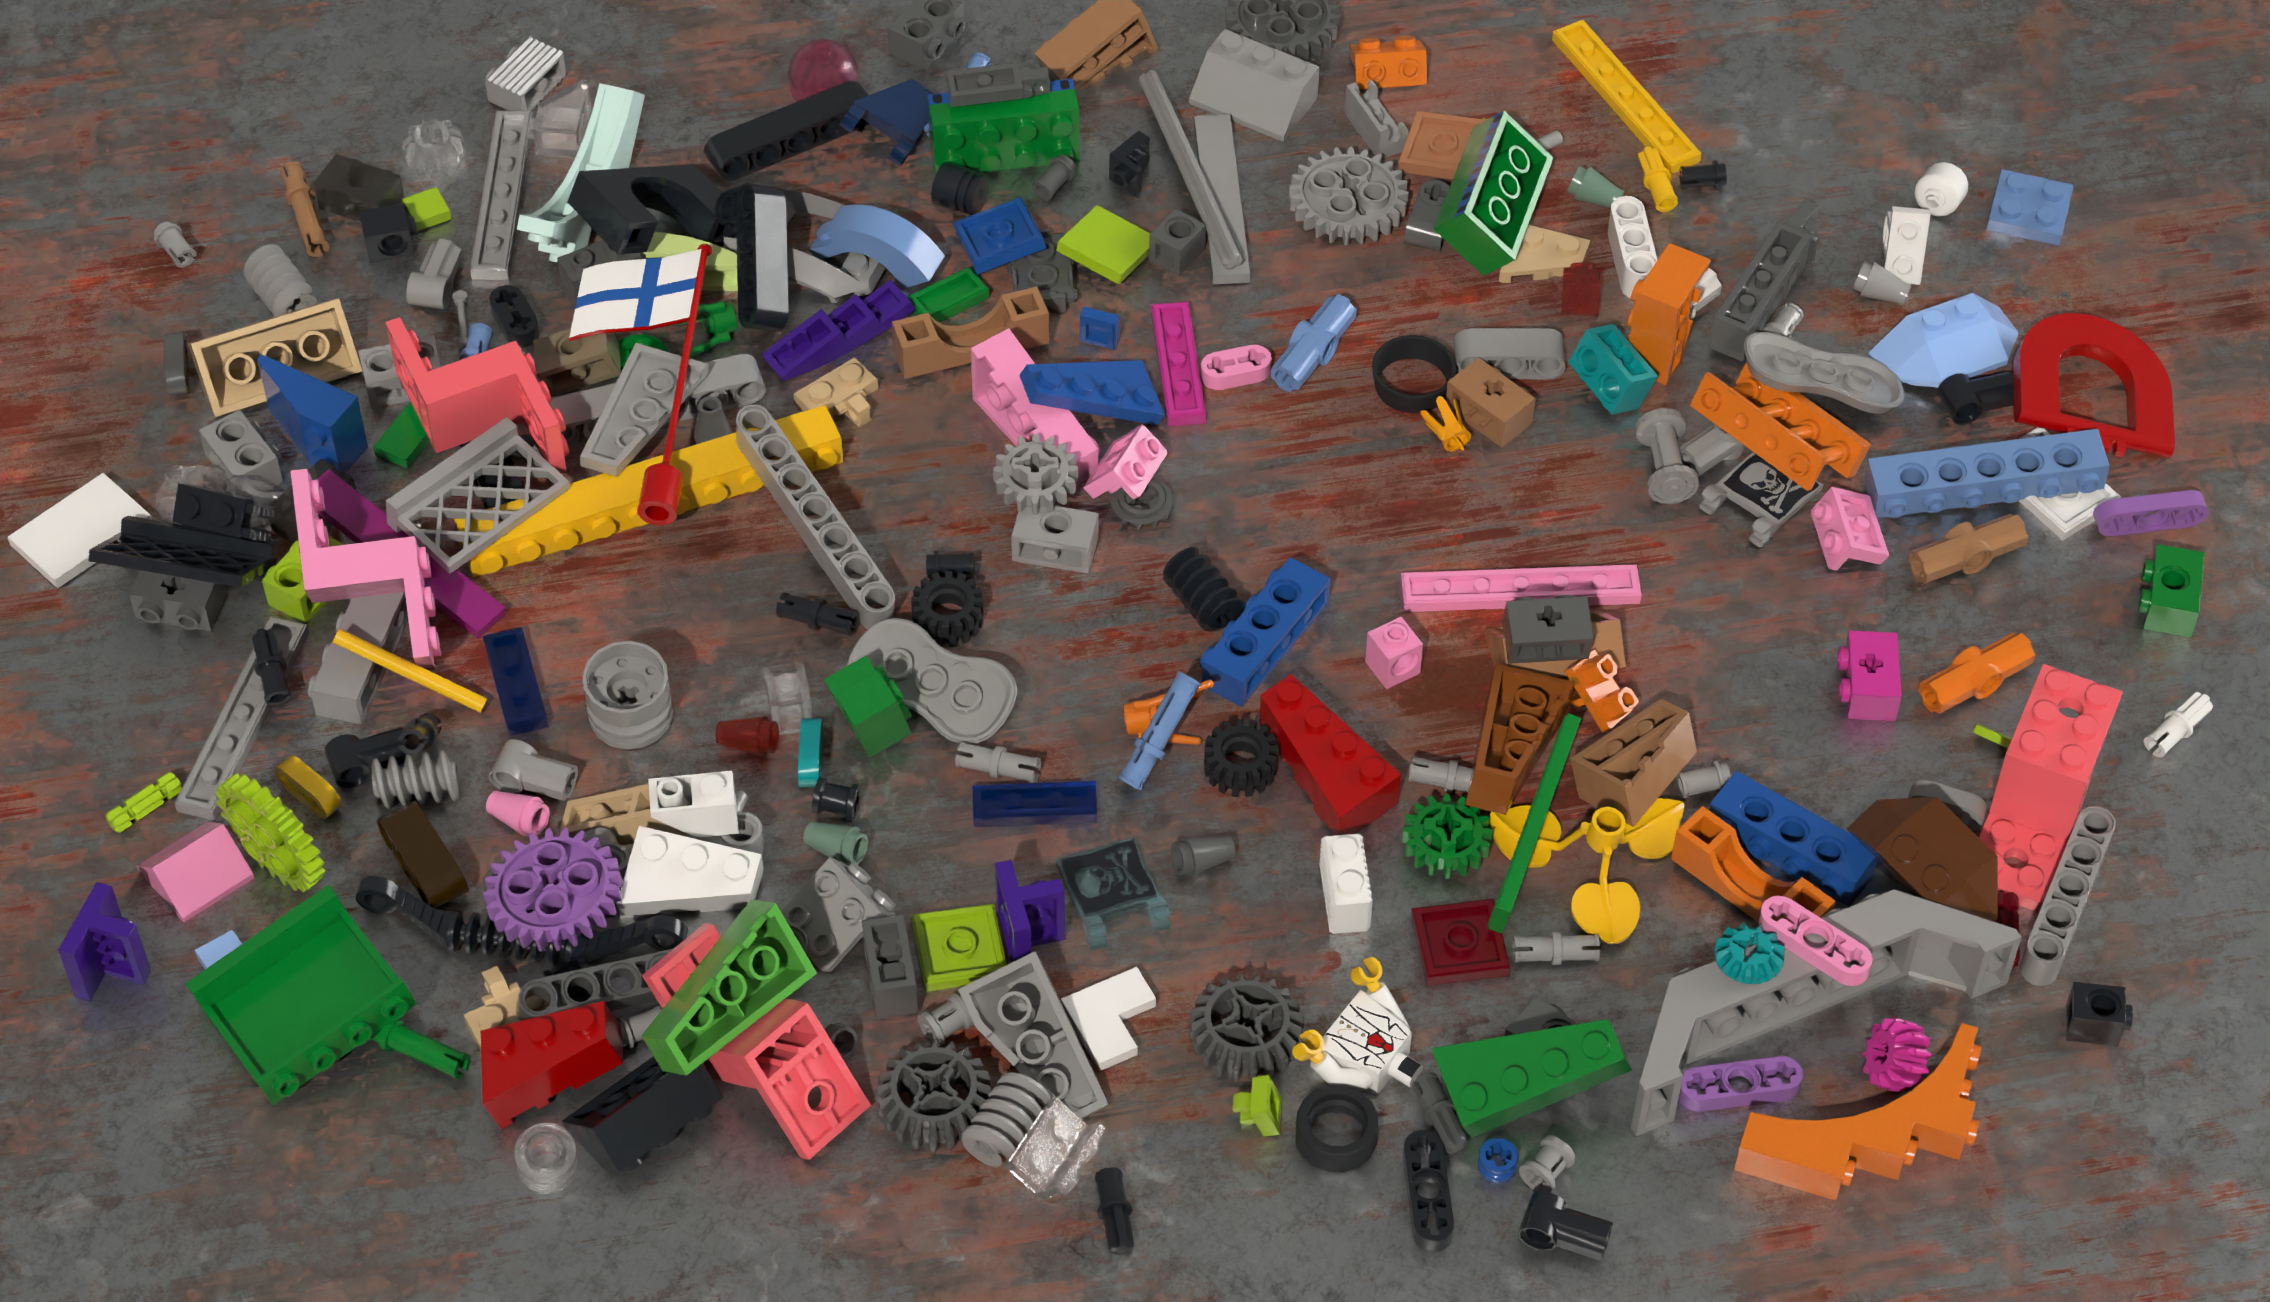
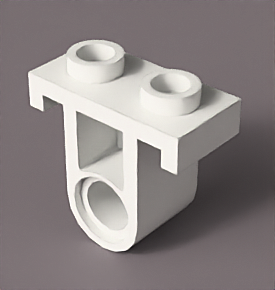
M1892 206V210L1886 212L1882 242L1885 259L1884 268L1908 284L1920 285L1931 216L1930 209Z

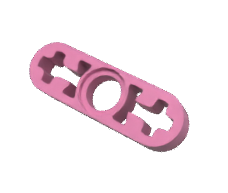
M1773 896L1763 903L1759 925L1762 924L1764 931L1769 934L1777 933L1780 945L1785 946L1786 949L1843 985L1857 986L1867 980L1872 965V954L1866 946L1788 897ZM1781 914L1787 917L1786 919L1781 918L1778 922L1772 919V916L1777 918ZM1800 924L1797 933L1793 934L1792 929L1796 931L1797 926ZM1808 934H1818L1826 940L1827 944L1821 948H1814L1806 944L1803 938ZM1834 947L1839 949L1838 952L1834 951L1833 953ZM1852 960L1859 963V965L1854 964L1850 968L1844 965V962L1850 963Z

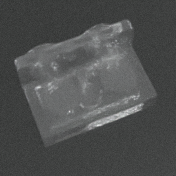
M1054 1098L1047 1102L1004 1167L1041 1200L1059 1194L1064 1196L1077 1184L1079 1180L1077 1172L1082 1164L1089 1161L1100 1149L1101 1142L1098 1140L1106 1127L1100 1121L1088 1126L1058 1098Z

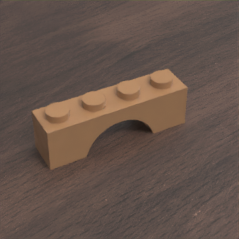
M1036 286L1001 295L997 304L988 314L964 325L950 326L935 321L929 313L892 321L893 352L904 379L971 363L972 347L1008 328L1024 349L1049 344V312Z

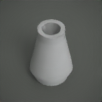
M1864 261L1852 289L1860 292L1859 296L1893 302L1902 306L1911 285L1903 282L1875 261L1873 265Z

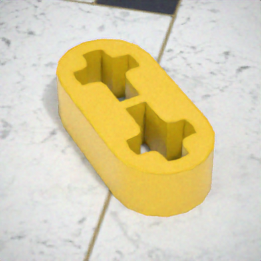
M291 755L274 768L275 775L282 786L318 817L326 819L342 806V801L336 790L298 757Z

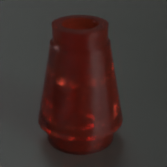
M767 716L719 721L716 727L715 738L718 745H725L729 748L763 757L766 753H774L779 742V727L776 721H769Z

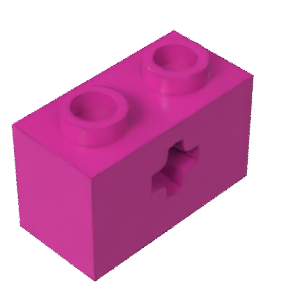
M1849 630L1846 645L1839 646L1837 655L1838 670H1843L1845 678L1840 680L1839 701L1846 703L1847 719L1896 721L1902 698L1897 633Z

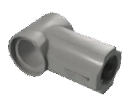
M439 239L438 242L430 245L419 272L413 271L408 279L406 289L408 304L441 310L448 309L453 295V280L463 259L461 248L447 239Z
M1713 423V425L1681 445L1679 450L1683 465L1694 469L1699 477L1722 460L1739 458L1743 454L1745 445Z
M512 739L505 743L488 778L496 788L503 792L519 794L525 789L565 801L570 799L574 792L578 770L575 765L541 756L528 743Z

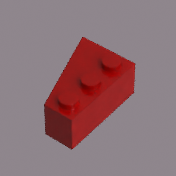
M604 1001L480 1031L483 1106L501 1130L513 1124V1117L533 1106H536L539 1110L550 1104L548 1098L572 1086L575 1090L623 1064L621 1026Z

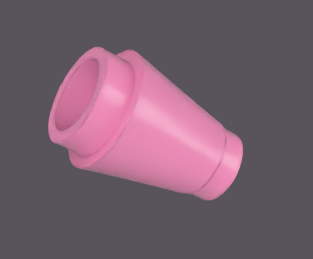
M496 790L489 795L486 802L487 813L493 815L523 836H529V833L532 832L535 835H539L546 828L549 821V807L543 804L542 799L539 797Z

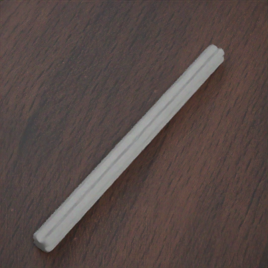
M1149 70L1147 73L1140 75V84L1202 221L1206 224V230L1224 268L1231 270L1234 266L1241 264L1242 257L1156 71Z

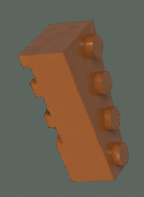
M1496 663L1486 697L1465 805L1506 815L1566 715L1575 682Z

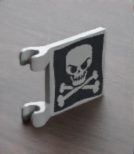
M1752 452L1719 482L1709 485L1703 490L1702 497L1704 501L1700 503L1699 509L1712 515L1726 498L1730 499L1758 517L1753 523L1752 529L1755 532L1750 535L1749 541L1758 547H1763L1779 527L1822 490L1823 484L1816 480L1812 490L1806 491L1763 458Z

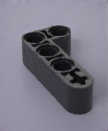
M746 183L721 193L715 206L717 221L721 225L736 227L739 322L744 328L780 332L786 326L789 314L786 197L780 188Z

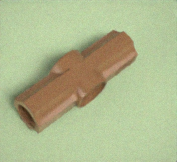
M2011 513L1976 527L1969 522L1960 523L1950 529L1943 539L1909 551L1907 560L1911 568V574L1918 583L1923 582L1924 584L1960 570L1967 575L1975 574L1987 567L1994 557L2027 545L2028 535L2025 523L2018 514L2012 515Z

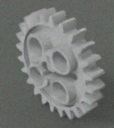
M1335 147L1334 154L1329 156L1322 150L1320 151L1319 161L1309 156L1307 158V166L1299 164L1298 173L1292 174L1291 185H1289L1290 211H1295L1296 222L1304 221L1303 230L1307 231L1316 228L1315 237L1319 238L1326 233L1329 235V243H1333L1337 237L1343 239L1344 245L1349 244L1350 238H1356L1357 242L1362 245L1364 236H1369L1372 240L1378 241V231L1389 235L1391 226L1399 227L1400 217H1405L1409 196L1407 180H1402L1401 170L1393 171V161L1382 164V154L1380 153L1370 158L1368 157V149H1364L1358 155L1355 154L1353 147H1349L1347 154H1342Z

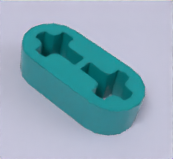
M801 718L799 787L815 788L822 771L823 718Z

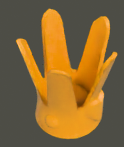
M1438 396L1436 402L1445 426L1443 427L1425 410L1420 411V414L1426 421L1425 424L1441 440L1446 451L1453 452L1459 449L1463 451L1464 446L1471 439V433L1462 423L1456 398L1453 399L1457 414L1456 419L1446 400L1442 396Z

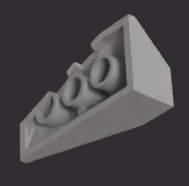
M1035 951L958 989L978 1031L1021 1074L1029 1076L1048 1091L1051 1098L1049 1103L1070 1125L1110 1106L1051 980Z

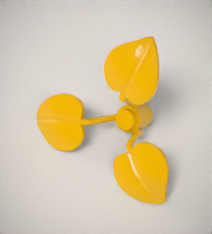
M1657 798L1634 827L1626 824L1623 814L1617 809L1602 807L1595 811L1591 823L1582 822L1578 830L1561 842H1558L1561 836L1560 823L1555 815L1548 811L1528 867L1539 868L1545 866L1551 858L1552 850L1562 851L1585 834L1589 846L1595 852L1602 853L1599 876L1600 885L1596 883L1581 885L1572 896L1571 913L1576 923L1590 935L1598 934L1599 939L1608 944H1619L1629 938L1635 930L1640 916V902L1636 892L1629 884L1625 882L1608 884L1607 876L1612 851L1617 848L1619 843L1625 844L1628 842L1630 850L1642 858L1658 859L1669 855L1673 851L1676 830L1681 827L1684 802ZM1531 805L1512 807L1506 815L1492 811L1490 813V827L1493 830V838L1501 852L1509 860L1512 859Z

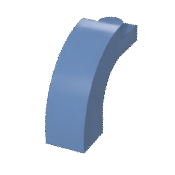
M857 204L841 206L832 221L824 223L817 230V238L809 249L812 255L819 259H825L846 252L867 255L885 266L903 288L930 281L945 257L938 246L922 230L908 220L878 207Z

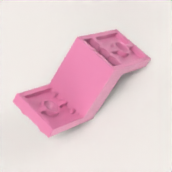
M307 469L292 470L291 479L304 589L311 602L319 603L405 592L413 659L416 665L422 668H435L434 657L441 656L436 627L430 626L429 617H436V609L431 587H425L424 578L431 577L430 561L426 547H419L415 536L329 547L327 527L324 526L323 519L318 517V511H325L322 487H319L318 479L312 480Z

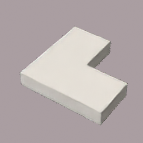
M1134 967L1061 998V1003L1072 1027L1100 1072L1137 1056L1138 1047L1122 1021L1156 1007V997L1139 969Z

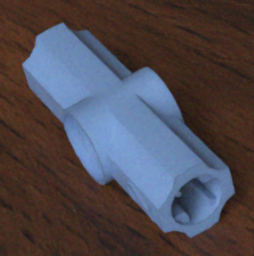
M1340 294L1334 297L1329 296L1309 322L1302 320L1296 326L1292 333L1289 347L1271 368V378L1277 383L1279 388L1289 393L1292 390H1299L1319 364L1325 366L1330 362L1337 349L1340 337L1356 319L1357 309L1353 307L1348 298Z

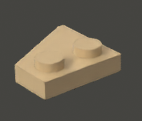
M1528 225L1516 259L1501 267L1499 282L1511 283L1512 276L1532 274L1533 280L1549 279L1553 276L1562 278L1580 276L1590 250L1591 240Z

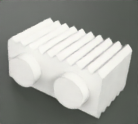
M1360 834L1325 836L1321 839L1319 865L1329 932L1337 934L1367 931L1371 926L1373 899L1371 898L1372 892L1370 891L1371 885L1369 884L1370 878L1368 877L1369 871L1367 870L1363 836Z

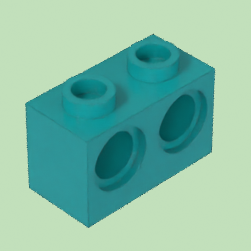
M1615 324L1587 329L1568 361L1581 380L1587 384L1611 415L1639 409L1658 378V375Z

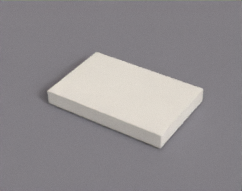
M2037 427L2019 439L2051 434L2045 429ZM2105 484L2104 489L2091 493H2081L2078 491L2077 493L2062 494L2053 498H2037L2034 495L2019 500V502L2061 540H2065L2095 521L2093 512L2099 504L2122 497L2109 485Z
M102 473L9 535L8 540L11 547L58 589L96 563L88 561L89 549L120 533L122 518L126 516L151 520L152 518L145 509Z

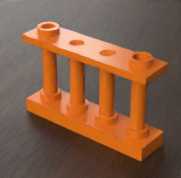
M1747 362L1735 385L1731 387L1710 372L1705 373L1690 403L1692 408L1806 491L1812 490L1826 464L1846 478L1855 476L1871 446L1868 441L1801 393L1776 390L1756 380L1750 373Z

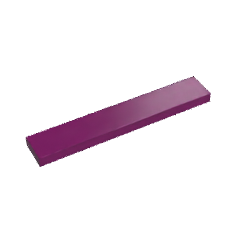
M330 469L318 478L319 487H322L325 504V511H318V514L355 543L409 537L403 530L399 533L395 532L387 524L385 512ZM429 555L431 577L424 578L425 587H431L435 606L479 639L505 615L506 607L456 569L449 574Z

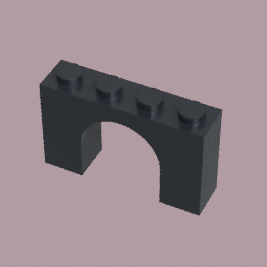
M695 164L579 171L567 201L617 255L647 252L659 222L647 208L660 211L672 217L695 239L717 246H724V237L735 238L736 236L735 226L721 225L716 219L715 206L722 192Z

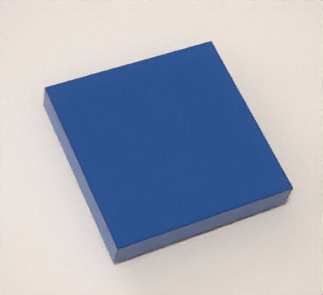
M1021 197L952 223L955 233L977 275L1046 249L1044 238Z

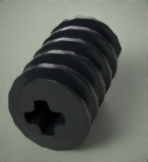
M1194 546L1178 552L1168 561L1163 571V580L1172 588L1176 597L1180 598L1184 607L1189 609V613L1197 620V623L1203 630L1208 632L1219 631L1226 628L1231 620H1237L1242 615L1246 603L1241 597H1237V592L1233 587L1228 586L1229 582L1224 576H1220L1218 568L1211 565L1212 561L1207 555H1199V549Z

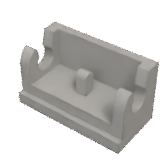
M1373 80L1368 81V90L1361 96L1359 95V87L1355 82L1346 85L1345 115L1374 156L1380 153L1382 154L1381 159L1401 153L1408 137V129L1403 122H1399L1397 126L1377 98L1378 87Z

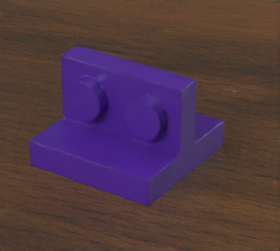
M1012 860L995 863L996 909L1011 963L1030 954L1032 946L1065 940V892L1061 879L1051 881L1039 880L1019 887Z
M96 882L58 949L74 996L87 1001H91L105 974L144 985L151 973L137 925L122 917L113 887Z

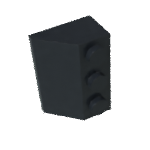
M653 1056L562 1120V1123L602 1168L625 1173L639 1166L644 1161L643 1155L655 1146L660 1148L674 1141L679 1135L678 1130L687 1123L698 1122L710 1115L714 1110L712 1105L721 1100L723 1096L703 1063L685 1076L662 1071Z

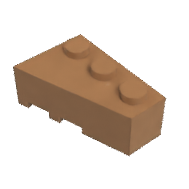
M1097 0L1081 15L1072 19L1053 38L1045 41L1034 54L1040 67L1048 68L1049 78L1052 81L1073 79L1075 91L1078 93L1105 79L1104 72L1117 65L1124 69L1133 64L1131 58L1144 51L1152 54L1158 51L1159 47L1142 9L1132 0Z

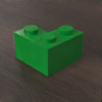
M867 655L824 679L832 697L869 758L912 734L906 722L912 715L904 703V698L893 679L890 680L881 664L875 668L873 667Z

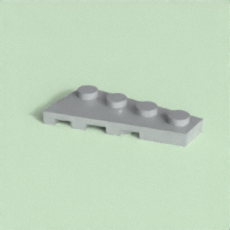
M635 343L580 455V466L618 477L670 418L682 356ZM689 358L681 404L708 375L707 363Z

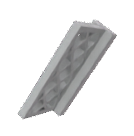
M506 417L386 500L387 524L397 533L403 530L409 537L415 536L418 545L426 547V552L450 574L570 489V481L518 435L517 425ZM518 451L527 459V467L504 466V459ZM481 475H497V488L475 487L474 480ZM503 476L526 477L525 489L502 488ZM531 477L548 478L554 485L547 490L530 489ZM451 496H468L467 509L444 508V501ZM473 497L496 498L495 510L472 509ZM501 498L524 499V506L518 511H500ZM420 517L437 518L436 530L418 529L413 522ZM442 519H466L465 532L442 530ZM471 519L494 521V527L486 533L470 532ZM440 541L464 542V546L461 551L450 558L440 549Z

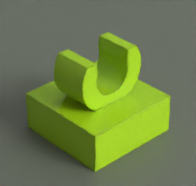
M1269 1075L1252 1077L1251 1093L1240 1092L1234 1094L1232 1110L1233 1112H1240L1241 1124H1256L1263 1137L1280 1135L1282 1096Z

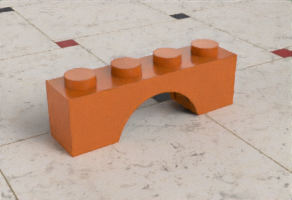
M1704 806L1676 830L1671 860L1758 923L1763 903L1773 896L1788 897L1820 918L1834 910L1836 901L1803 877L1794 882H1785L1775 879L1762 871L1743 850L1738 840L1736 829ZM1782 914L1777 918L1772 916V919L1777 922L1781 918H1787L1785 915Z

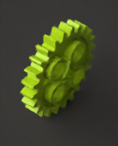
M236 773L216 788L218 791L215 793V796L219 799L216 804L223 810L220 813L221 816L230 822L227 827L238 835L237 841L242 844L253 859L259 862L261 868L266 866L271 876L274 878L278 876L284 886L290 884L294 891L300 889L302 892H305L323 878L322 875L325 873V870L322 866L325 863L318 856L321 853L320 850L311 844V841L314 840L313 837L303 831L304 824L298 821L293 811L285 806L279 797H272L268 787L261 788L255 778L250 781L246 774L240 776Z

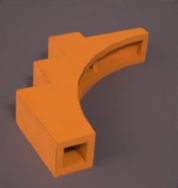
M1961 1023L1951 1049L1934 1072L1911 1092L1883 1107L1855 1116L1827 1120L1782 1119L1750 1112L1739 1146L1734 1170L1836 1201L1841 1185L1850 1187L1855 1168L1898 1180L1902 1165L1912 1166L1917 1148L1960 1160L1964 1144L1973 1146L1980 1121L1972 1119L1976 1102L1967 1100L1972 1081L1964 1079L1967 1069L1976 1070L1982 1046L1974 1044L1978 1027Z

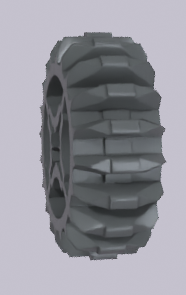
M1240 972L1236 981L1231 982L1223 976L1220 981V987L1209 983L1206 995H1198L1195 1001V1008H1192L1190 1012L1189 1023L1191 1026H1189V1038L1193 1042L1195 1056H1202V1063L1205 1068L1216 1065L1218 1077L1230 1072L1235 1083L1240 1079L1241 1075H1247L1252 1082V1077H1257V1074L1261 1073L1264 1076L1269 1075L1271 1078L1274 1075V1068L1285 1072V1069L1288 1067V1060L1295 1061L1292 1050L1293 1046L1300 1042L1303 1043L1300 1039V1034L1303 1033L1302 1029H1304L1305 1020L1303 1014L1300 1013L1298 999H1291L1288 987L1277 990L1275 978L1265 984L1261 982V977L1258 973L1254 976L1253 980H1245V977ZM1228 1012L1230 1013V1016L1222 1019V1024L1213 1027L1221 1016ZM1280 1029L1279 1033L1267 1043L1263 1042L1265 1038L1271 1036L1272 1031Z
M934 1039L929 1048H924L917 1041L914 1046V1052L911 1053L901 1048L899 1060L889 1058L886 1064L887 1071L880 1072L878 1077L879 1086H877L875 1091L876 1102H878V1115L881 1120L885 1121V1128L888 1130V1133L896 1132L900 1144L912 1139V1146L916 1151L923 1143H927L934 1153L938 1144L945 1143L952 1151L955 1145L954 1140L957 1138L961 1140L962 1132L970 1126L971 1119L979 1113L980 1106L988 1099V1095L992 1090L991 1077L988 1071H984L980 1058L972 1059V1053L968 1047L957 1053L956 1045L953 1041L946 1048H941L936 1039ZM958 1083L964 1086L969 1093L965 1101L959 1098L958 1092L955 1091V1086ZM904 1090L911 1094V1099L913 1100V1105L910 1109L900 1099Z

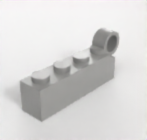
M405 592L351 598L346 612H341L338 617L336 633L340 628L394 653L408 622ZM327 643L323 651L320 670L318 674L312 675L308 685V696L312 698L316 715L362 724L387 668L334 643Z

